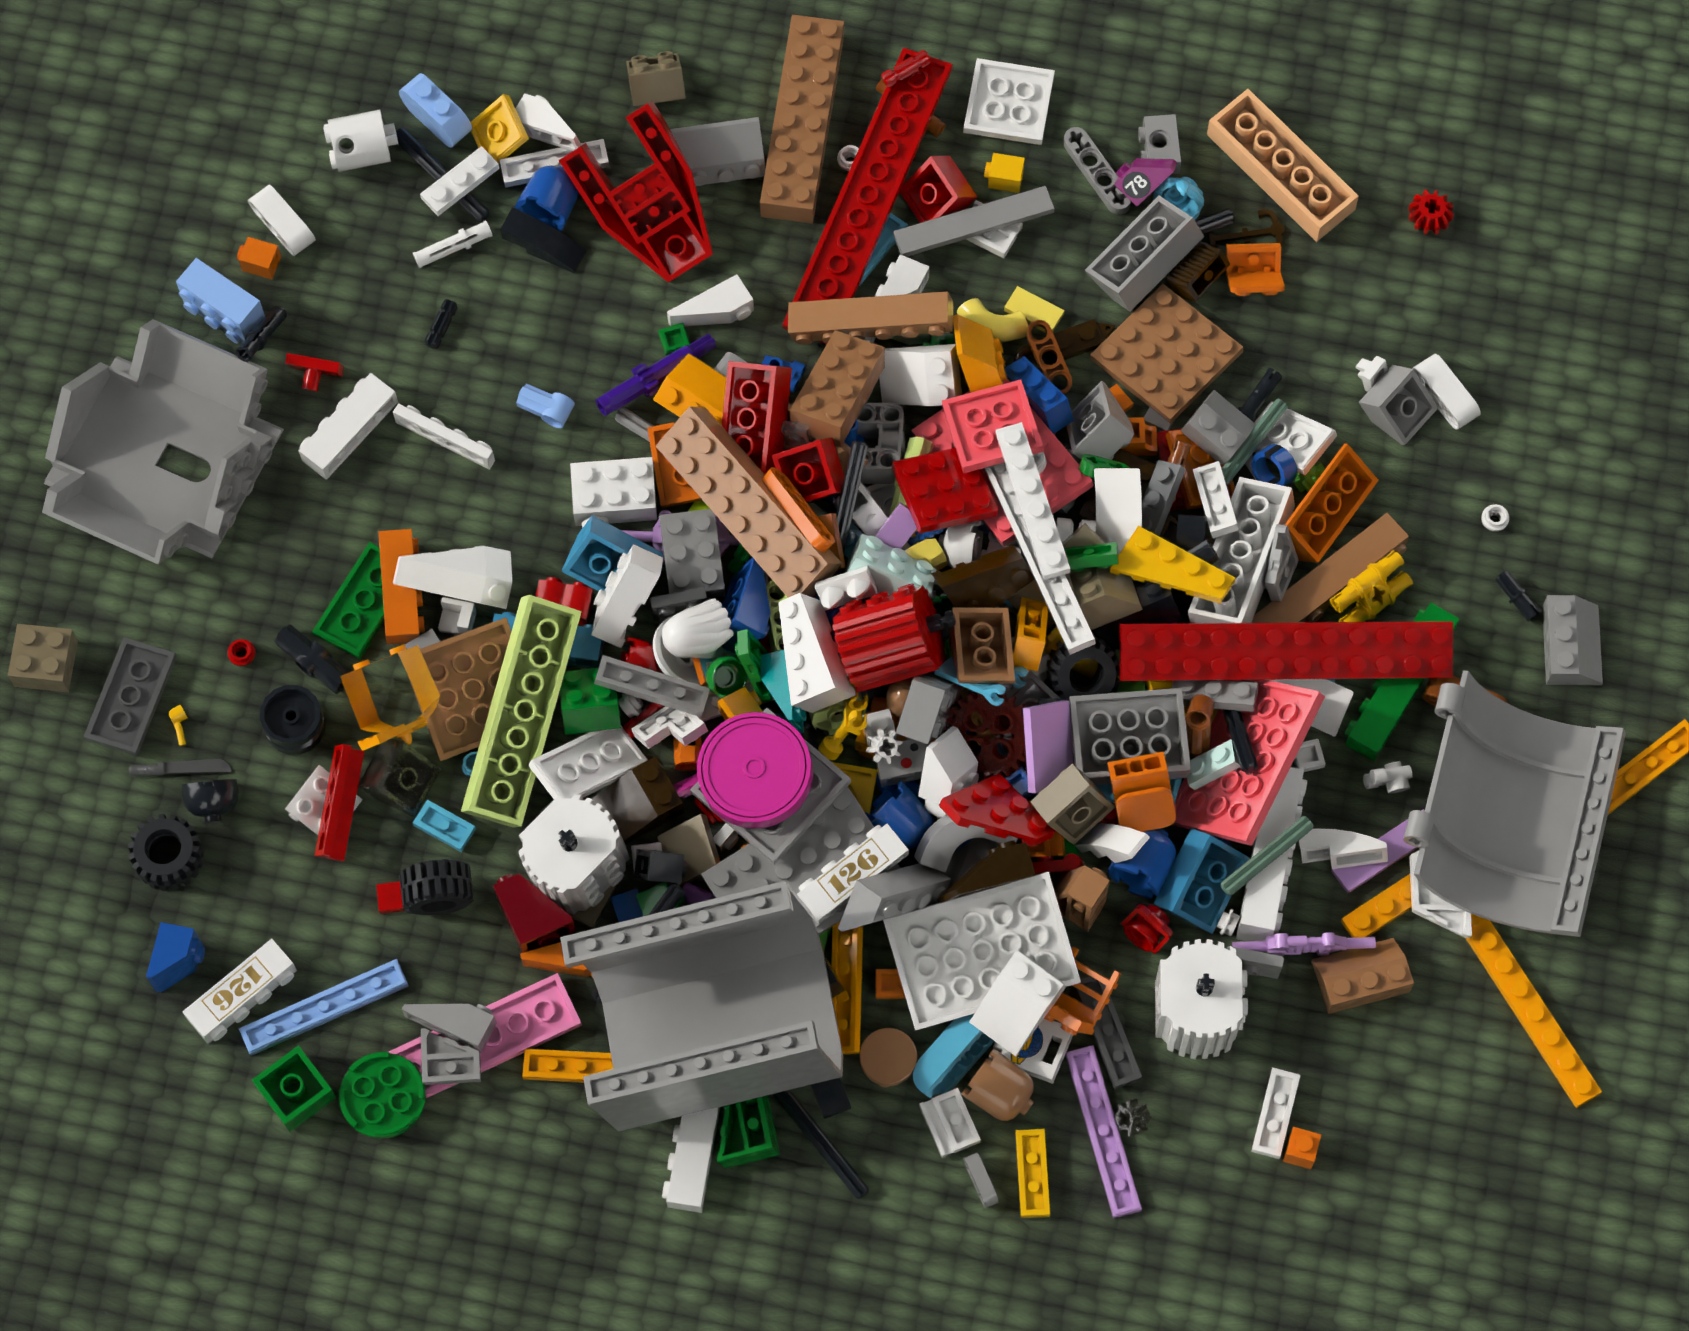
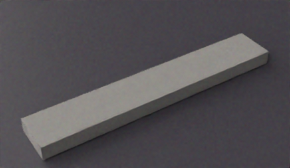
M1046 186L895 230L893 235L900 254L908 257L1054 213V206Z

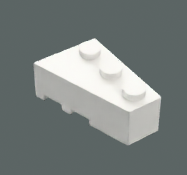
M634 544L628 554L623 553L617 564V571H611L605 584V590L600 589L595 598L594 605H597L591 633L592 636L622 648L625 642L627 626L634 625L637 617H634L636 611L641 604L645 605L660 576L663 557Z

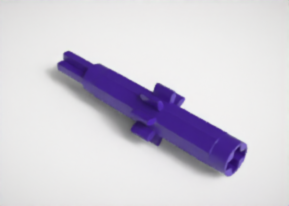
M708 333L690 345H685L649 367L646 364L638 365L631 370L634 376L595 400L597 407L604 416H607L642 394L645 397L655 395L659 390L657 385L665 380L666 376L688 353L696 358L703 356L717 347L715 339Z

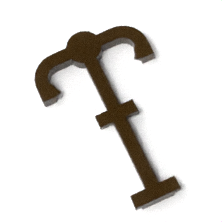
M1263 209L1258 210L1259 219L1265 216L1270 217L1272 220L1270 228L1252 231L1242 228V232L1214 236L1213 232H1208L1207 234L1210 245L1216 247V243L1244 239L1246 244L1250 243V238L1266 235L1275 237L1276 243H1280L1282 247L1281 236L1284 233V227L1278 223L1275 212Z

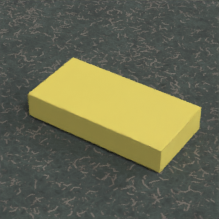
M1018 286L1004 307V311L1009 314L1016 311L1022 312L1028 324L1035 320H1044L1050 325L1052 332L1064 315L1063 309ZM1038 326V327H1035V328H1037V329H1039V330H1041V331H1043V332L1046 333V331H1045L1044 328L1039 327V326Z

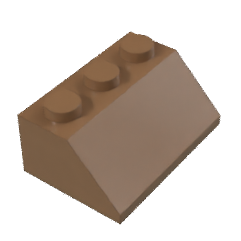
M1394 938L1376 942L1375 948L1349 949L1311 960L1328 1014L1410 993L1414 985L1406 957Z

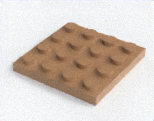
M1162 284L1090 354V360L1171 424L1243 353V346L1166 285Z
M506 617L420 649L440 694L438 704L434 712L427 719L428 724L426 725L439 761L477 748L480 745L512 632ZM414 691V694H415V697H416V699H417L418 705H419V707H420L421 713H423L422 708H421V706H420V703H419V701H418V698H417V696H416V693H415V691Z

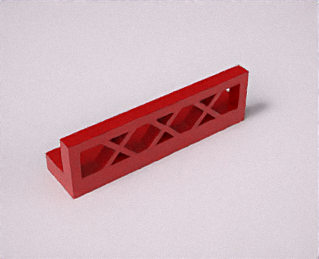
M341 744L334 748L315 857L343 862L345 859L365 752L352 749L351 745Z

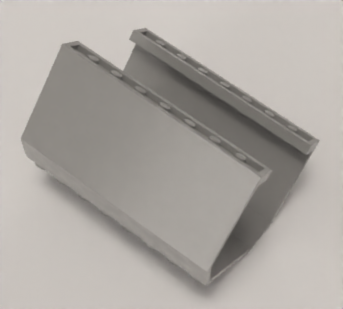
M786 881L560 937L565 965L570 968L583 964L592 973L603 1004L613 1069L583 1076L588 1105L617 1131L842 1077L843 1052L823 947L811 912Z

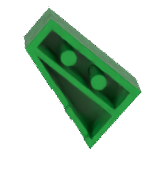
M768 1095L724 1106V1120L720 1132L722 1136L720 1153H718L717 1162L726 1169L780 1155Z

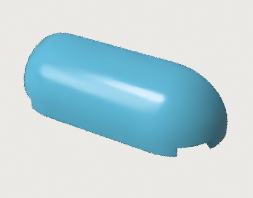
M974 1014L954 1019L916 1063L913 1071V1081L919 1091L927 1097L932 1098V1096L940 1093L944 1094L951 1091L993 1044V1039L969 1023Z

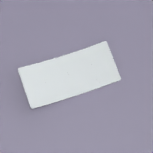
M1095 468L1096 534L1105 543L1117 542L1119 555L1138 525L1142 527L1140 469Z
M1265 679L1322 693L1325 698L1311 726L1336 736L1353 696V691L1327 679Z

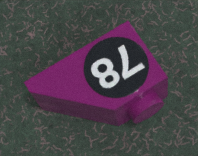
M1136 158L1131 164L1126 162L1116 172L1118 177L1114 185L1138 206L1174 172L1177 162L1174 159Z

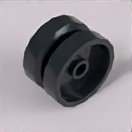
M284 685L274 689L265 697L260 708V722L269 743L277 751L288 755H301L311 751L321 742L325 733L326 720L316 696L308 689L298 685Z

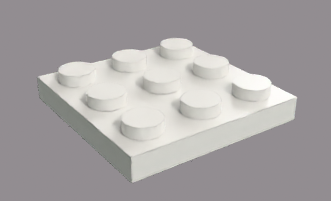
M977 58L963 133L1042 145L1055 70Z

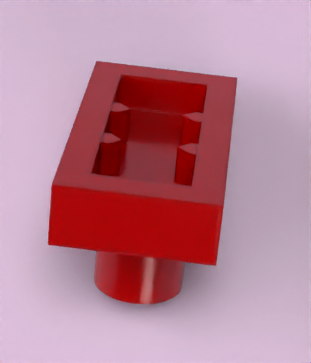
M291 353L286 354L285 364L287 366L305 370L302 389L318 392L321 373L338 377L343 376L344 366L340 362Z

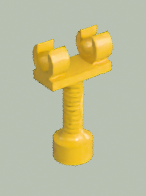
M855 691L856 695L845 701L844 721L833 736H826L820 743L818 750L828 760H836L843 751L842 742L849 732L859 736L861 730L866 728L867 714L862 719V710H865L868 706L867 694L862 701H856L858 693Z

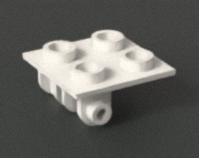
M320 765L317 766L285 808L293 820L297 822L299 820L317 835L319 833L330 775ZM356 795L354 810L363 800L358 795Z

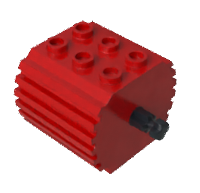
M914 583L899 587L898 591L893 592L891 595L884 591L872 595V598L863 603L861 599L847 602L845 606L839 608L840 612L833 617V631H835L838 652L841 655L842 664L845 666V672L850 678L849 681L855 686L857 693L935 671L947 660L942 630L946 623L949 627L955 626L956 618L951 610L945 611V617H941L934 609L932 599L928 595L929 592L923 585L915 587Z

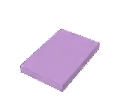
M1062 700L1023 708L1028 793H1039L1055 780L1064 769L1074 764L1070 701Z

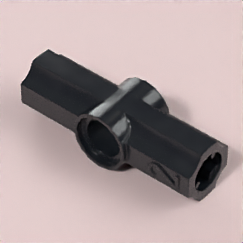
M291 624L281 629L274 640L275 644L292 657L304 673L311 678L316 677L336 695L345 689L340 676L349 672L334 661L330 653L316 641L311 642Z

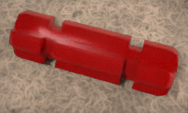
M922 50L915 54L916 57L913 58L911 56L893 67L894 70L888 69L883 72L881 77L887 87H891L897 83L896 80L899 79L901 81L919 71V67L924 68L929 65L931 59L928 53Z

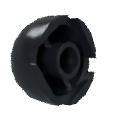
M236 779L182 784V798L185 807L194 816L204 817L205 822L222 821L221 815L230 813L237 804L239 789Z

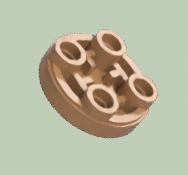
M883 1028L874 1031L864 1040L860 1049V1065L864 1074L872 1082L883 1088L895 1086L906 1081L912 1075L917 1063V1051L912 1039L904 1032L894 1028Z

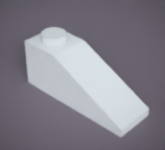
M528 94L523 95L515 109L528 137L570 151H574L581 146L575 133L544 97L539 95L535 97Z
M736 274L667 312L668 323L670 326L684 323V326L727 324L736 320L741 321L749 317L754 311V303L750 293Z

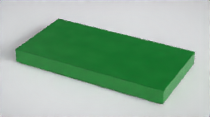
M371 542L367 544L312 630L314 636L359 660L385 622L380 548Z

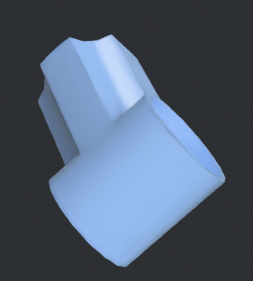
M527 383L521 388L516 402L517 407L540 416L547 424L560 429L563 428L575 405L572 399L561 393L555 392L552 395Z

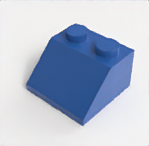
M160 922L146 975L156 992L161 993L194 973L198 963H202L205 947L193 928Z

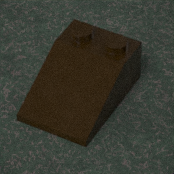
M656 756L631 769L592 798L595 805L599 803L603 806L604 811L607 810L610 813L612 819L617 824L625 845L684 813L683 802Z
M1015 840L988 850L989 855L980 859L937 899V902H947L955 898L1035 876L1026 842L1016 845Z

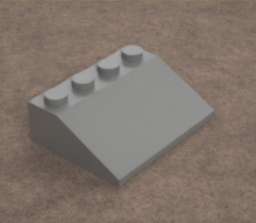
M1182 688L1069 697L1073 762L1095 785L1111 784L1107 762L1164 752L1169 779L1188 777L1191 765Z

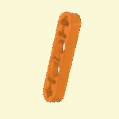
M771 467L762 477V481L810 544L820 552L825 553L834 544V537L787 476L777 468Z

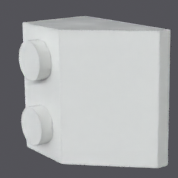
M952 726L926 747L918 797L940 804L942 798L978 782L979 774L976 773L978 761L958 728Z

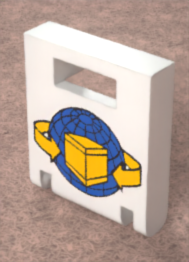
M1043 1019L1017 1056L1011 1054L997 1042L994 1043L993 1049L995 1048L1002 1052L1004 1056L1028 1075L1053 1084L1073 1035L1061 1029V1023ZM1053 1037V1041L1061 1044L1051 1065L1043 1062V1058Z

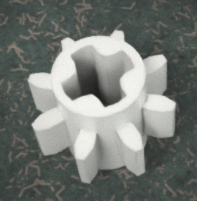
M879 728L877 736H868V739L872 742L871 747H868L866 751L875 753L873 761L878 763L884 757V761L891 764L890 757L894 755L901 756L897 749L898 745L902 744V741L893 739L895 736L894 731L890 730L886 736L884 731ZM883 740L889 743V746L885 747L886 752L879 750V747L883 745Z

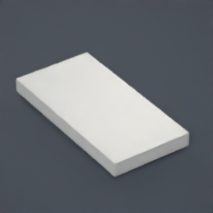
M621 726L619 729L589 732L531 760L528 766L555 800L559 795L563 799L572 798L575 794L581 795L584 798L612 784L631 769L648 761V759Z

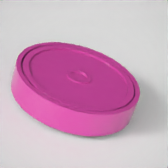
M753 712L734 716L721 723L709 734L698 756L697 777L706 802L719 817L739 827L765 828L783 822L802 806L811 789L813 764L807 744L795 727L780 717L767 713Z

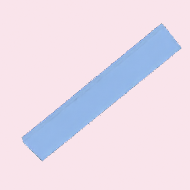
M395 959L239 1028V1031L250 1056L404 989L409 985L398 960Z

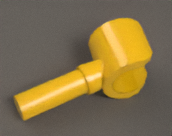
M178 705L169 711V717L176 729L179 746H185V737L180 722L188 718L182 706Z

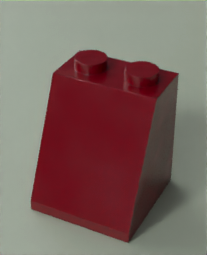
M518 873L514 876L512 874L505 875L499 878L497 883L493 885L498 903L522 953L561 942L560 937L576 933L572 917L521 874Z

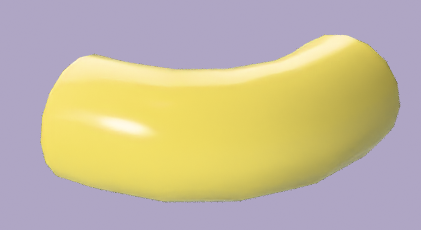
M978 298L964 302L957 310L958 315L990 328L994 339L1000 338L1001 342L1026 337L1028 323L1020 311L1008 315H996L989 312Z

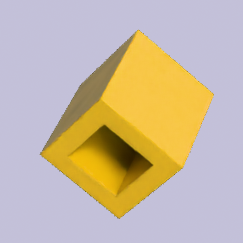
M993 153L992 161L986 162L984 178H988V188L1019 193L1025 158Z

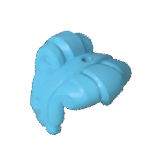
M1168 177L1153 191V200L1159 195L1193 217L1194 220L1199 216L1204 206L1202 190L1189 177Z

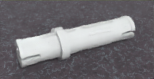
M485 220L483 223L467 230L462 228L458 230L459 233L413 252L418 267L422 268V266L444 258L463 248L470 249L472 244L492 237L493 235L487 221Z

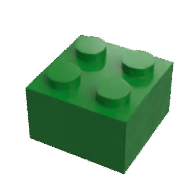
M599 668L572 670L564 673L560 695L565 735L621 728L618 691L594 684Z
M299 1045L252 1079L256 1089L289 1133L336 1099L330 1086Z

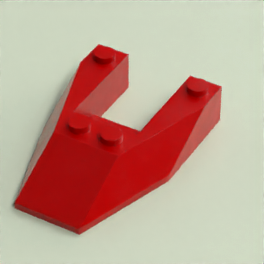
M651 100L625 118L652 158L654 164L614 188L586 143L561 158L559 162L602 229L664 280L670 282L713 255V250L693 172L668 124Z

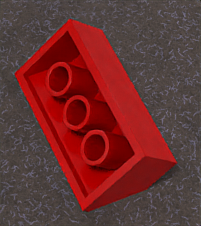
M728 361L722 427L759 469L766 474L771 467L775 468L772 455L784 450L792 367Z

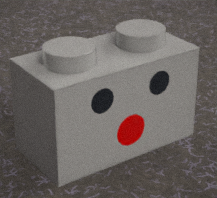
M906 738V741L898 745L897 751L901 756L894 755L890 757L891 764L886 763L884 757L878 763L876 762L881 787L895 785L900 780L909 782L921 779L926 747L931 742L926 744ZM883 742L879 750L886 752L885 747L889 746V743Z

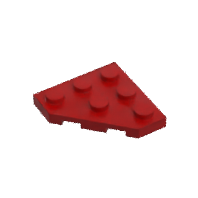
M1000 773L942 798L939 807L958 826L969 828L971 824L985 828L984 833L1004 839L1008 835L1020 838L1022 843L1026 842L1027 845L1032 847L1051 839L1056 832Z

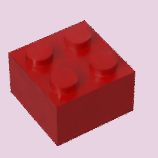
M833 437L816 440L772 455L775 468L787 476L807 503L841 493L844 473Z

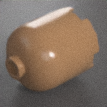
M994 1048L990 1053L993 1060L991 1061L986 1058L968 1084L972 1089L965 1088L961 1095L996 1119L1009 1121L1014 1119L1019 1113L1025 1115L1034 1103L1030 1099L1034 1091V1083L1025 1071Z

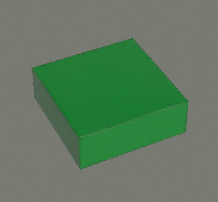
M684 323L658 330L665 356L685 345H690Z

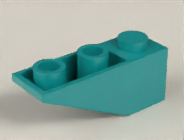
M780 650L761 655V680L789 722L799 733H804L806 711L800 707L791 706L785 651Z

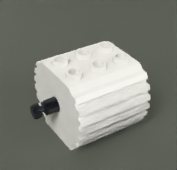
M575 794L572 798L563 799L559 795L519 835L523 843V847L519 850L520 859L532 884L563 910L565 909L568 914L574 915L577 911H586L590 906H596L603 899V893L610 886H616L624 877L623 872L626 870V862L629 860V855L617 824L612 819L610 813L607 810L604 811L602 805L599 803L595 805L590 798L584 801L581 795Z
M1197 939L1192 945H1189V941L1183 942V946L1179 950L1178 945L1175 946L1166 960L1160 959L1155 980V1038H1162L1167 1043V1049L1172 1053L1176 1049L1179 1056L1184 1057L1185 1053L1190 1054V1059H1196L1197 1055H1201V1059H1207L1208 1055L1212 1053L1213 1057H1217L1220 1054V1050L1224 1049V1053L1231 1049L1238 1030H1243L1245 1015L1248 1014V999L1242 998L1245 994V987H1247V970H1242V960L1236 955L1235 948L1230 946L1228 950L1224 948L1223 942L1218 941V944L1214 945L1213 940L1207 939L1206 943H1201V939Z

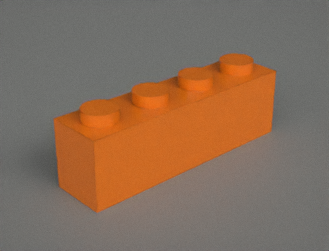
M412 529L378 531L387 644L408 643L419 637V633H425L424 616H418V607L423 606L422 590L395 585L393 580L398 557L419 554L418 538H412Z

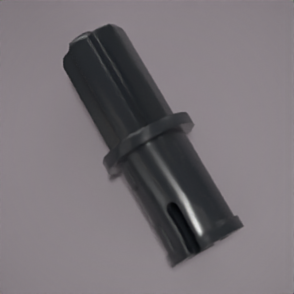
M1503 571L1496 577V582L1510 598L1509 603H1513L1527 622L1542 612L1526 593L1528 590L1526 588L1523 589L1509 571Z

